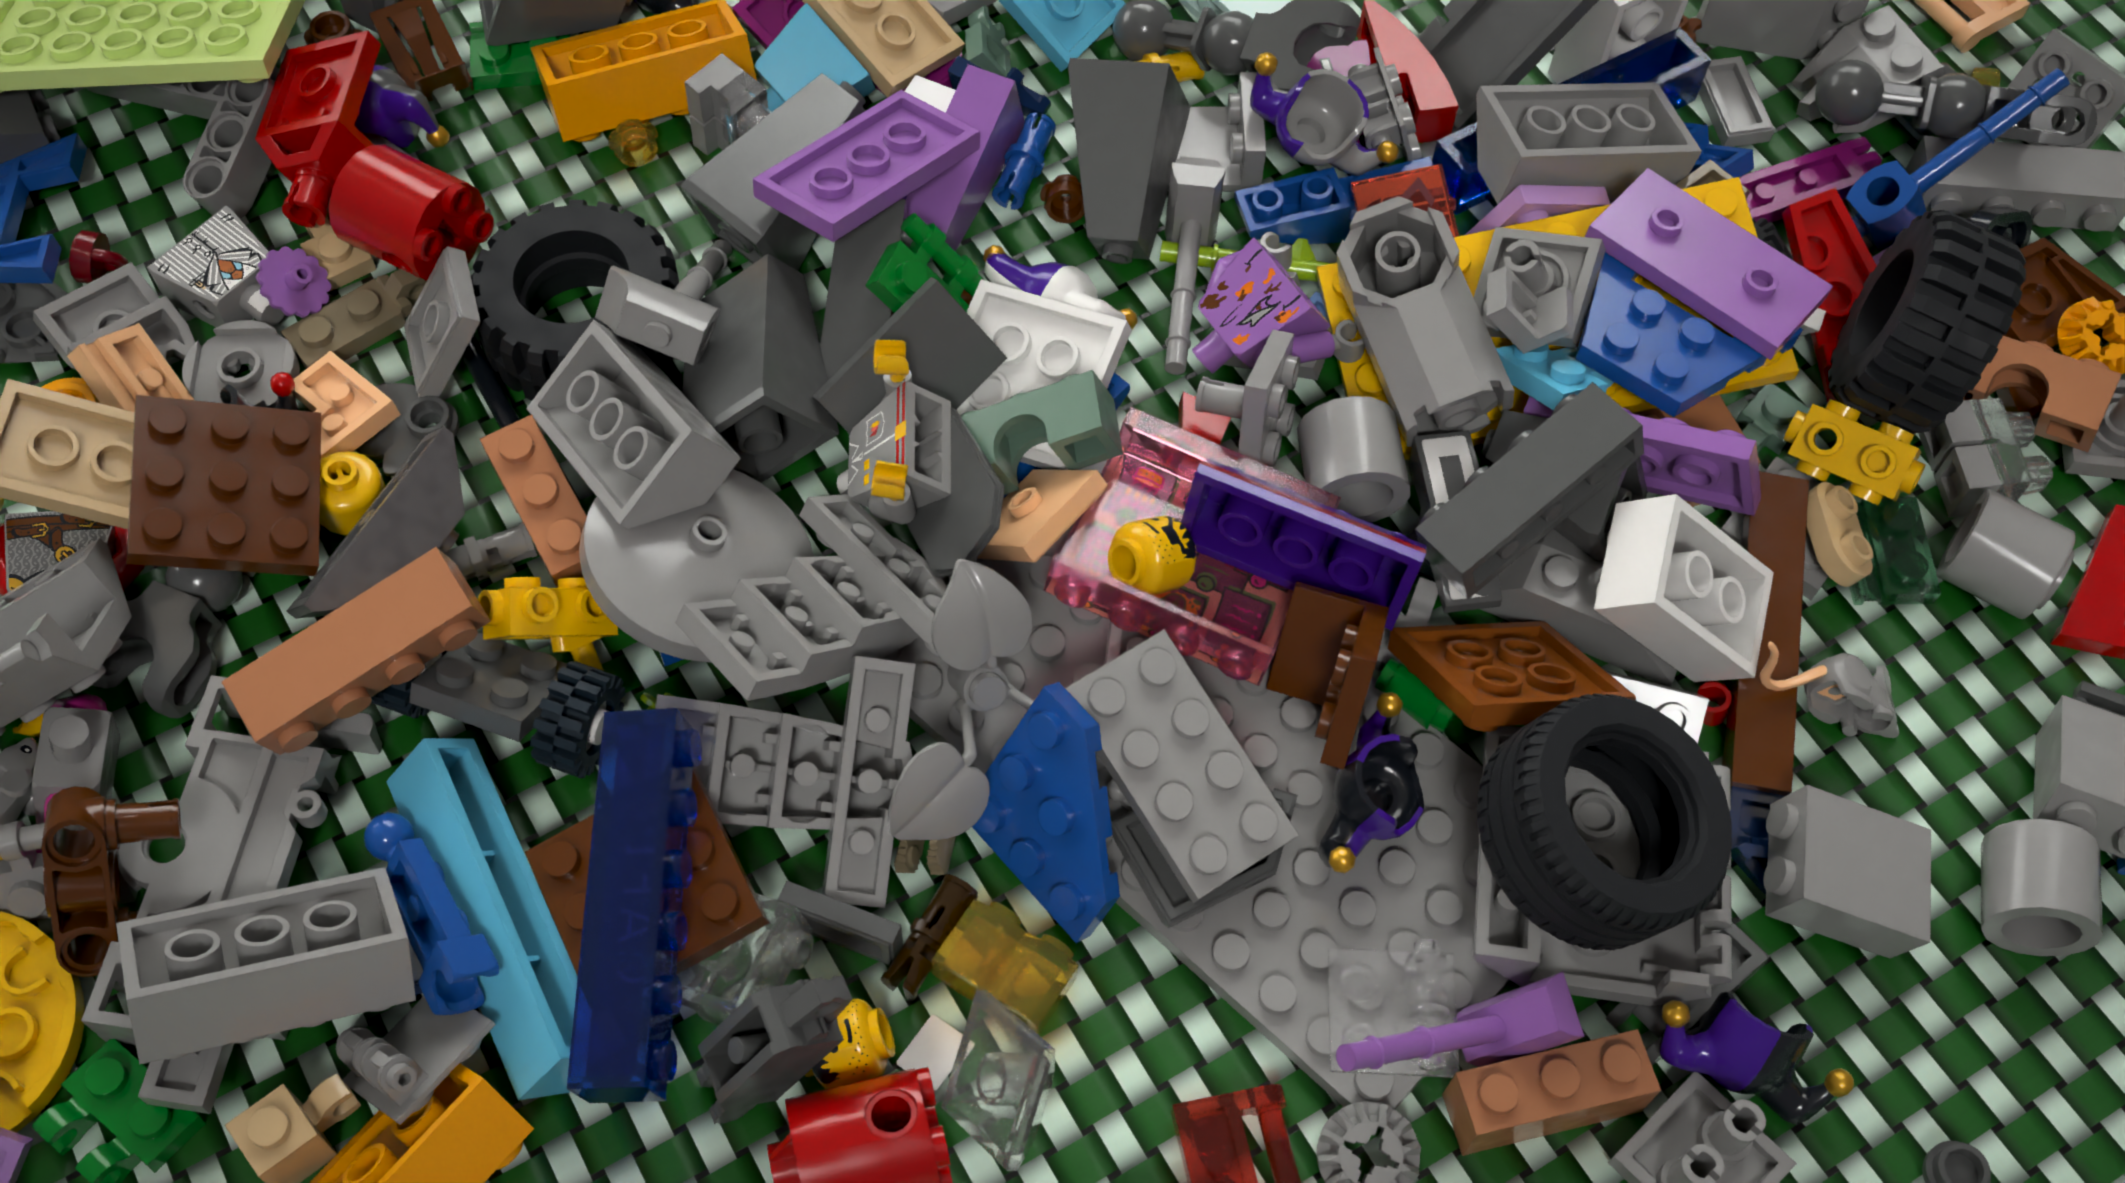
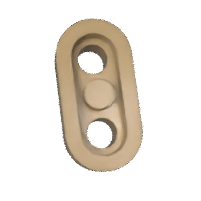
M1821 482L1808 491L1806 526L1816 558L1824 572L1837 584L1851 587L1872 572L1873 564L1871 559L1873 558V550L1863 535L1856 514L1858 512V505L1853 495L1842 486Z

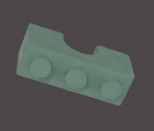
M1093 370L1067 376L1051 385L1031 392L1019 393L1003 402L960 415L1005 487L1004 495L1019 490L1017 480L1018 464L1023 455L1038 444L1048 442V445L1068 470H1078L1123 454L1114 398Z

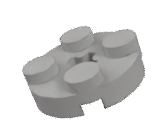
M238 320L222 324L213 329L215 337L207 340L202 346L197 341L187 352L182 367V378L187 390L195 401L223 403L220 398V392L229 384L251 406L275 408L278 396L271 389V377L278 372H286L292 375L294 379L300 374L298 358L287 338L285 339L278 335L274 327L261 321ZM241 364H249L252 369L249 374L240 378H234V376L229 375L230 373L239 372Z

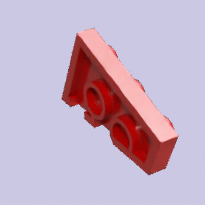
M2116 504L2105 517L2085 563L2087 566L2082 578L2067 604L2068 610L2061 625L2056 629L2050 644L2125 660V506Z

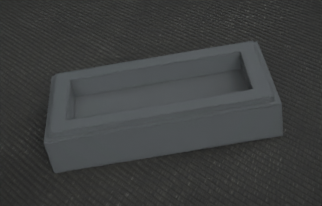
M786 881L777 899L782 921L785 925L887 965L892 964L903 946L901 924L790 881Z

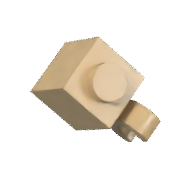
M334 1074L320 1083L311 1092L304 1104L282 1084L224 1126L257 1176L265 1183H301L337 1155V1152L323 1132L351 1115L361 1104L349 1086L343 1082L338 1074Z

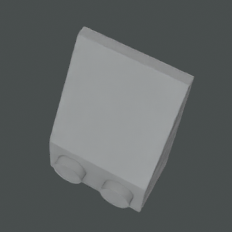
M1703 0L1697 18L1702 21V28L1695 32L1696 42L1799 60L1813 58L1844 26L1862 17L1869 0Z

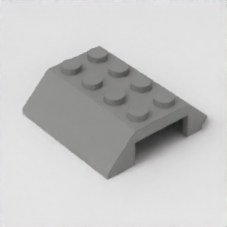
M101 537L0 597V736L6 730L4 726L17 718L27 723L39 717L56 701L55 696L66 689L71 688L74 693H78L91 686L106 672V668L102 665L105 659L115 653L123 644L119 637L132 616L109 547Z
M1511 725L1499 726L1495 731L1485 732L1483 772L1488 764V760L1495 753L1498 746L1522 727ZM1704 752L1706 757L1709 759V752ZM1713 765L1725 791L1729 811H1731L1730 769L1722 765ZM1570 766L1565 777L1566 802L1578 834L1599 861L1622 876L1636 878L1640 867V845L1628 810L1607 784L1587 770ZM1479 834L1473 958L1522 987L1563 972L1571 995L1645 1006L1662 1005L1672 1000L1683 1002L1711 998V985L1732 982V938L1722 933L1711 934V931L1732 927L1731 877L1728 875L1723 879L1722 886L1716 892L1714 899L1709 902V905L1688 921L1622 949H1585L1577 945L1568 944L1542 930L1510 902L1493 877L1482 850ZM1731 854L1727 869H1731Z

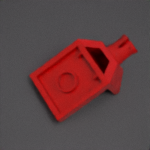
M368 30L286 50L259 125L255 140L275 167L292 182L288 197L284 200L282 212L290 221L300 226L315 228L316 223L319 226L324 225L328 215L327 210L332 188L341 169L355 153L370 145H374L354 126L381 47V43Z

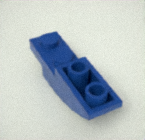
M1430 156L1368 171L1360 176L1351 175L1339 179L1334 167L1238 190L1235 191L1234 198L1250 238L1261 240L1265 233L1274 232L1279 236V243L1294 244L1298 238L1307 239L1309 244L1339 243L1342 240L1345 242L1350 231L1352 219L1355 213L1358 212L1353 188L1434 172L1436 169ZM1442 188L1428 191L1434 201L1445 199ZM1381 201L1375 202L1369 207L1379 204ZM1438 203L1437 205L1440 209H1443L1446 203Z

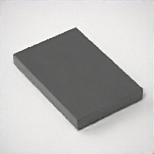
M930 277L812 397L850 435L852 428L878 406L886 394L883 375L875 374L873 367L874 343L877 339L905 341L906 359L912 374L913 384L951 401V408L956 410L1007 357L939 281Z

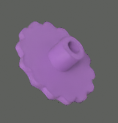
M284 246L279 251L270 250L266 254V258L258 263L260 272L256 274V280L261 285L260 294L268 299L272 308L280 309L286 316L295 314L305 318L309 313H318L322 309V305L328 303V292L331 290V283L326 279L328 273L325 268L319 266L316 257L307 256L304 250L299 248L292 250Z

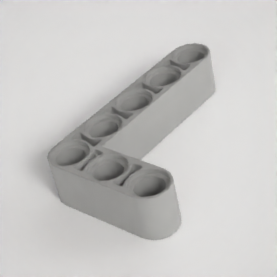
M271 77L255 83L227 80L85 87L96 94L209 119L183 178L184 189L188 195L212 216L226 205L240 219L249 212L272 163L255 140L275 84Z

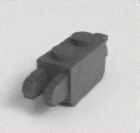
M843 975L833 976L830 980L822 977L811 979L810 981L809 979H800L791 985L767 987L750 995L698 1045L704 1064L696 1072L701 1087L714 1088L717 1098L715 1104L709 1108L714 1124H724L743 1117L744 1114H747L757 1104L777 1101L844 1040L837 1024V1016L851 1002L852 997Z

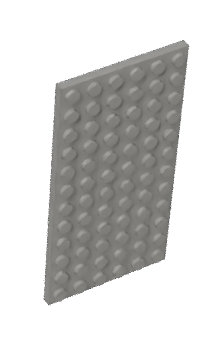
M1105 460L1078 470H1098L1104 478L1110 463ZM1122 474L1121 481L1104 512L1117 515L1120 511L1127 510L1134 514L1136 520L1160 516L1164 507L1152 499L1151 496H1146L1147 493L1143 490L1138 492L1141 488L1137 485L1130 488L1134 483ZM1130 490V495L1125 497L1126 491ZM1136 494H1138V495H1139V498H1138L1137 500L1133 501V500H1134V496H1135ZM1146 498L1147 501L1141 505L1142 499ZM1154 501V504L1150 506L1149 503ZM1122 502H1126V503H1128L1130 506H1135V507H1137L1138 509L1143 510V511H1146V512L1149 513V514H1146V513H1144V512H1139V511H1137L1135 508H1130V507H1128L1125 503H1122ZM1086 511L1036 563L976 559L975 561L1004 576L1022 593L1029 604L1032 614V631L1028 643L1015 655L997 657V666L1006 675L1008 683L1033 700L1036 699L1044 686L1060 682L1066 688L1076 680L1104 665L1110 618L1046 590ZM1167 511V513L1165 514V515H1168V516H1171V517L1177 519V518H1176L1173 514H1171L1169 511ZM1089 528L1083 550L1065 584L1077 590L1084 585L1091 586L1097 592V599L1112 605L1118 588L1122 589L1123 587L1117 583L1111 573L1099 570L1095 565L1088 562L1095 563L1100 568L1109 570L1107 558L1097 556L1091 550L1108 557L1110 547H1105L1102 543L1096 541H1102L1105 545H1111L1113 538ZM1203 554L1198 556L1195 571L1190 581L1195 583L1198 576L1203 574L1209 575L1216 582L1215 592L1222 594L1223 588L1228 590V587L1241 592L1247 579L1232 573L1231 570L1224 568L1219 562L1209 559V556ZM1202 566H1204V567H1206V568H1209V569H1213V570H1215L1216 572H1220V573H1222L1223 575H1225V576L1228 577V578H1225V577H1223L1222 575L1216 574V573H1214L1213 571H1209V570L1203 568ZM1080 573H1083V574L1086 573V574H1088V575H1090V576L1095 577V579H1094V578H1090V577L1085 576V575H1081ZM951 576L941 577L945 585L948 586ZM1106 579L1112 585H1118L1114 589L1115 593L1112 590L1102 589L1098 585V580ZM1175 590L1168 592L1170 595L1177 594L1183 596L1188 602L1193 600L1200 605L1199 612H1196V617H1193L1194 625H1190L1189 633L1185 632L1186 635H1183L1181 632L1178 634L1176 631L1174 633L1170 631V635L1188 642L1200 617L1204 602ZM1225 591L1217 617L1206 641L1217 645L1224 638L1230 639L1232 642L1239 643L1242 647L1241 655L1250 659L1263 630L1269 608ZM1170 597L1169 603H1176L1175 599L1180 601L1177 603V608H1172V614L1174 612L1179 619L1176 620L1171 617V622L1176 623L1181 621L1183 617V602L1178 598ZM1229 607H1236L1239 610L1244 611L1245 613L1250 612L1252 615H1244L1243 613H1239L1236 609H1231ZM1180 610V611H1181V614H1180L1181 616H1179V615L1176 613V611ZM1224 616H1226V617H1234V619H1239L1240 622L1245 623V624H1247L1248 626H1246V625H1241V624L1238 623V621H1237V622H1234L1232 619L1225 618ZM1186 617L1180 625H1184L1188 618ZM1284 623L1258 683L1177 648L1269 790L1273 791L1276 788L1298 795L1290 822L1299 836L1283 846L1276 875L1170 928L1166 927L1159 919L1115 843L1113 836L1106 838L1109 870L1117 872L1120 897L1116 903L1340 1105L1345 1107L1353 1103L1368 1101L1389 1105L1395 1110L1446 1052L1433 1054L1429 1059L1418 1057L1383 1064L1379 1069L1364 1068L1346 1072L1339 1067L1336 1060L1338 1047L1342 1044L1362 1041L1367 1036L1378 1038L1413 1031L1418 1026L1429 1028L1454 1023L1453 1018L1462 1009L1497 996L1511 981L1473 958L1479 850L1477 805L1483 767L1437 729L1429 726L1426 730L1401 709L1399 715L1392 717L1390 732L1391 734L1411 738L1417 746L1418 754L1414 764L1423 793L1424 811L1414 827L1401 837L1388 840L1372 839L1355 859L1354 868L1345 874L1335 872L1333 868L1326 867L1318 854L1320 842L1336 814L1333 791L1335 776L1339 768L1320 763L1326 740L1314 736L1323 706L1266 689ZM1221 626L1228 627L1230 630H1236L1238 633L1244 634L1246 636L1237 635L1235 632H1229L1226 628H1221ZM919 637L882 659L916 664L909 717L936 742L951 744L962 756L964 753L961 719L960 713L955 708V703L961 697L948 682L949 664L932 654L926 648L924 640ZM1373 677L1348 755L1356 750L1359 729L1377 710L1378 698L1383 693L1374 688L1377 680ZM1006 698L999 707L993 710L977 711L973 709L971 715L977 756L971 766L978 768L985 774L1028 709L1009 698ZM1106 767L1097 769L1099 786H1107L1113 779ZM1108 796L1111 821L1133 811L1126 799L1114 801Z

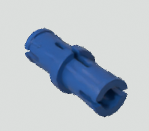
M1030 113L1025 119L1024 126L1016 143L1011 144L1005 153V168L992 191L993 199L1004 208H1007L1012 194L1015 197L1011 203V209L1015 210L1022 207L1033 178L1038 177L1044 168L1045 163L1043 162L1045 159L1043 155L1056 132L1055 122L1045 114H1042L1038 126L1035 128L1034 125L1038 118V113Z

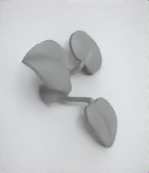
M958 559L956 561L950 582L935 610L931 627V639L934 650L944 662L949 664L948 682L961 697L955 703V708L960 713L964 753L961 756L951 744L936 742L920 750L907 763L896 783L888 810L889 833L899 840L948 839L964 833L976 824L987 806L990 787L985 774L978 768L971 766L977 756L971 711L973 709L977 711L996 709L1006 698L1012 699L1026 709H1029L1034 702L1033 699L1008 683L1006 675L997 666V657L1015 655L1028 643L1032 631V614L1029 604L1022 593L1004 576L973 561ZM1095 752L1097 769L1105 767Z

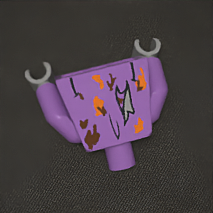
M1267 232L1261 237L1260 242L1252 238L1242 250L1224 256L1216 262L1205 295L1200 299L1198 305L1199 310L1213 326L1214 330L1196 345L1192 351L1211 373H1215L1234 355L1249 368L1253 369L1272 330L1294 333L1292 356L1300 357V363L1330 358L1332 355L1342 362H1356L1362 357L1365 345L1362 339L1354 342L1347 341L1355 338L1357 333V326L1352 320L1340 322L1333 335L1327 331L1331 326L1330 323L1286 271L1292 263V246L1285 245L1279 249V236L1274 232Z

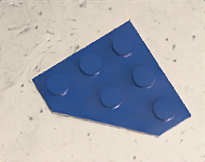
M1056 682L1043 687L986 771L985 776L990 787L988 803L982 816L972 828L1073 941L1077 943L1091 936L1119 899L1120 891L1117 872L1109 870L1106 838L1113 836L1107 786H1099L1095 752L1102 750L1100 726L1060 682Z

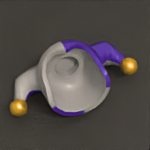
M1268 52L1258 55L1255 62L1257 75L1250 95V106L1256 114L1276 126L1277 138L1284 151L1291 158L1302 164L1313 166L1330 164L1340 171L1354 176L1363 175L1382 162L1390 164L1398 158V147L1389 140L1382 142L1376 149H1366L1357 142L1367 124L1369 109L1368 102L1361 89L1349 78L1336 71L1318 69L1309 71L1289 92L1278 89L1272 78V74L1275 72L1278 64L1276 57Z

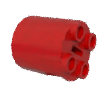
M370 145L355 153L341 169L333 185L329 202L330 225L338 239L425 281L428 280L443 249H446L448 246L465 251L467 262L469 263L479 244L485 242L490 237L494 227V218L490 213L485 212V202L477 188L386 145Z
M928 1067L916 1070L913 1068L785 1099L790 1133L783 1141L767 1144L774 1183H953L949 1168L951 1163L943 1127L942 1125L939 1126L935 1109L936 1099Z

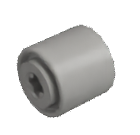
M1362 396L1338 398L1316 406L1303 416L1297 427V435L1309 499L1337 510L1346 511L1352 516L1369 523L1389 517L1405 505L1410 498V485L1396 415L1386 402L1373 397Z
M1987 489L1970 508L1957 528L1941 558L1936 576L2016 618L2025 619L2036 609H2041L2062 583L2074 558L2075 532L1991 489Z
M2048 819L2015 820L1998 825L1987 832L1981 843V930L1985 938L1999 948L2034 956H2066L2084 952L2097 945L2103 936L2100 847L2095 836L2082 827Z

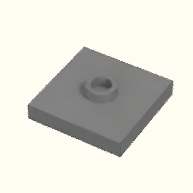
M448 246L446 249H443L404 324L418 397H440L481 322L466 253L463 250Z

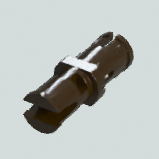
M947 874L944 876L939 889L920 918L916 917L910 926V935L887 972H884L880 979L885 986L894 991L906 977L902 986L906 999L915 1000L920 987L940 955L944 956L950 947L949 940L972 903L978 898V892L970 884L954 875Z

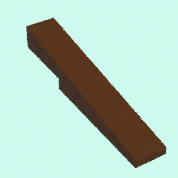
M1759 471L1761 500L1755 516L1744 514L1741 546L1773 571L1774 574L1755 678L1726 680L1725 686L1731 687L1732 700L1727 715L1722 766L1730 769L1731 786L1787 796L1792 793L1798 687L1774 691L1766 688L1761 683L1759 676L1771 654L1768 648L1769 642H1773L1779 651L1778 662L1771 674V678L1773 680H1786L1798 675L1809 480Z

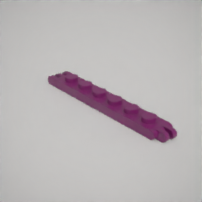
M1859 137L1745 174L1739 179L1741 184L1750 190L1746 201L1751 217L1756 222L1760 218H1764L1769 223L1770 221L1775 222L1783 219L1782 213L1790 204L1835 187L1841 199H1845L1856 181L1871 169L1879 166L1882 163V159L1876 151L1868 152L1871 144L1866 137Z

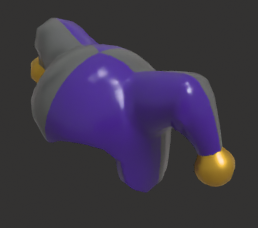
M374 65V71L367 85L360 106V113L354 126L360 132L383 136L399 148L408 147L417 137L421 127L427 132V141L433 147H444L449 141V132L438 124L427 98L420 91L410 88L395 71L382 65Z

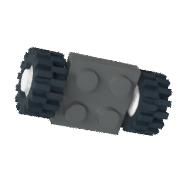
M478 632L475 639L466 646L454 651L445 650L426 662L424 670L417 677L403 684L388 686L371 697V703L412 718H419L420 715L425 716L431 710L520 742L533 728L537 729L530 742V746L534 747L531 755L535 762L582 779L594 772L595 764L600 765L604 759V749L609 750L613 742L610 737L613 730L617 731L620 721H617V716L623 712L624 703L621 702V699L625 696V688L622 687L624 683L622 678L577 661L564 663L556 660L555 657L548 653L533 652L503 640H483V633Z

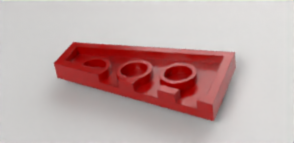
M1835 187L1790 204L1782 213L1793 260L1833 285L1827 298L1818 307L1826 311L1820 331L1811 333L1827 403L1829 399L1836 401L1828 386L1830 383L1828 381V371L1832 367L1830 360L1833 350L1837 347L1839 341L1837 338L1842 326L1850 315L1849 311L1855 299L1859 297L1864 288L1863 284L1869 274L1877 267Z

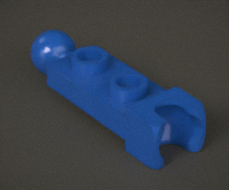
M387 812L375 816L366 826L364 832L365 847L375 858L388 862L386 871L409 942L424 970L418 984L431 1011L435 1015H454L481 1007L484 1004V995L479 986L477 976L491 977L499 974V964L484 934L471 935L466 914L463 910L458 909L445 884L442 867L433 860L423 839L414 838L415 834L412 824L401 814Z

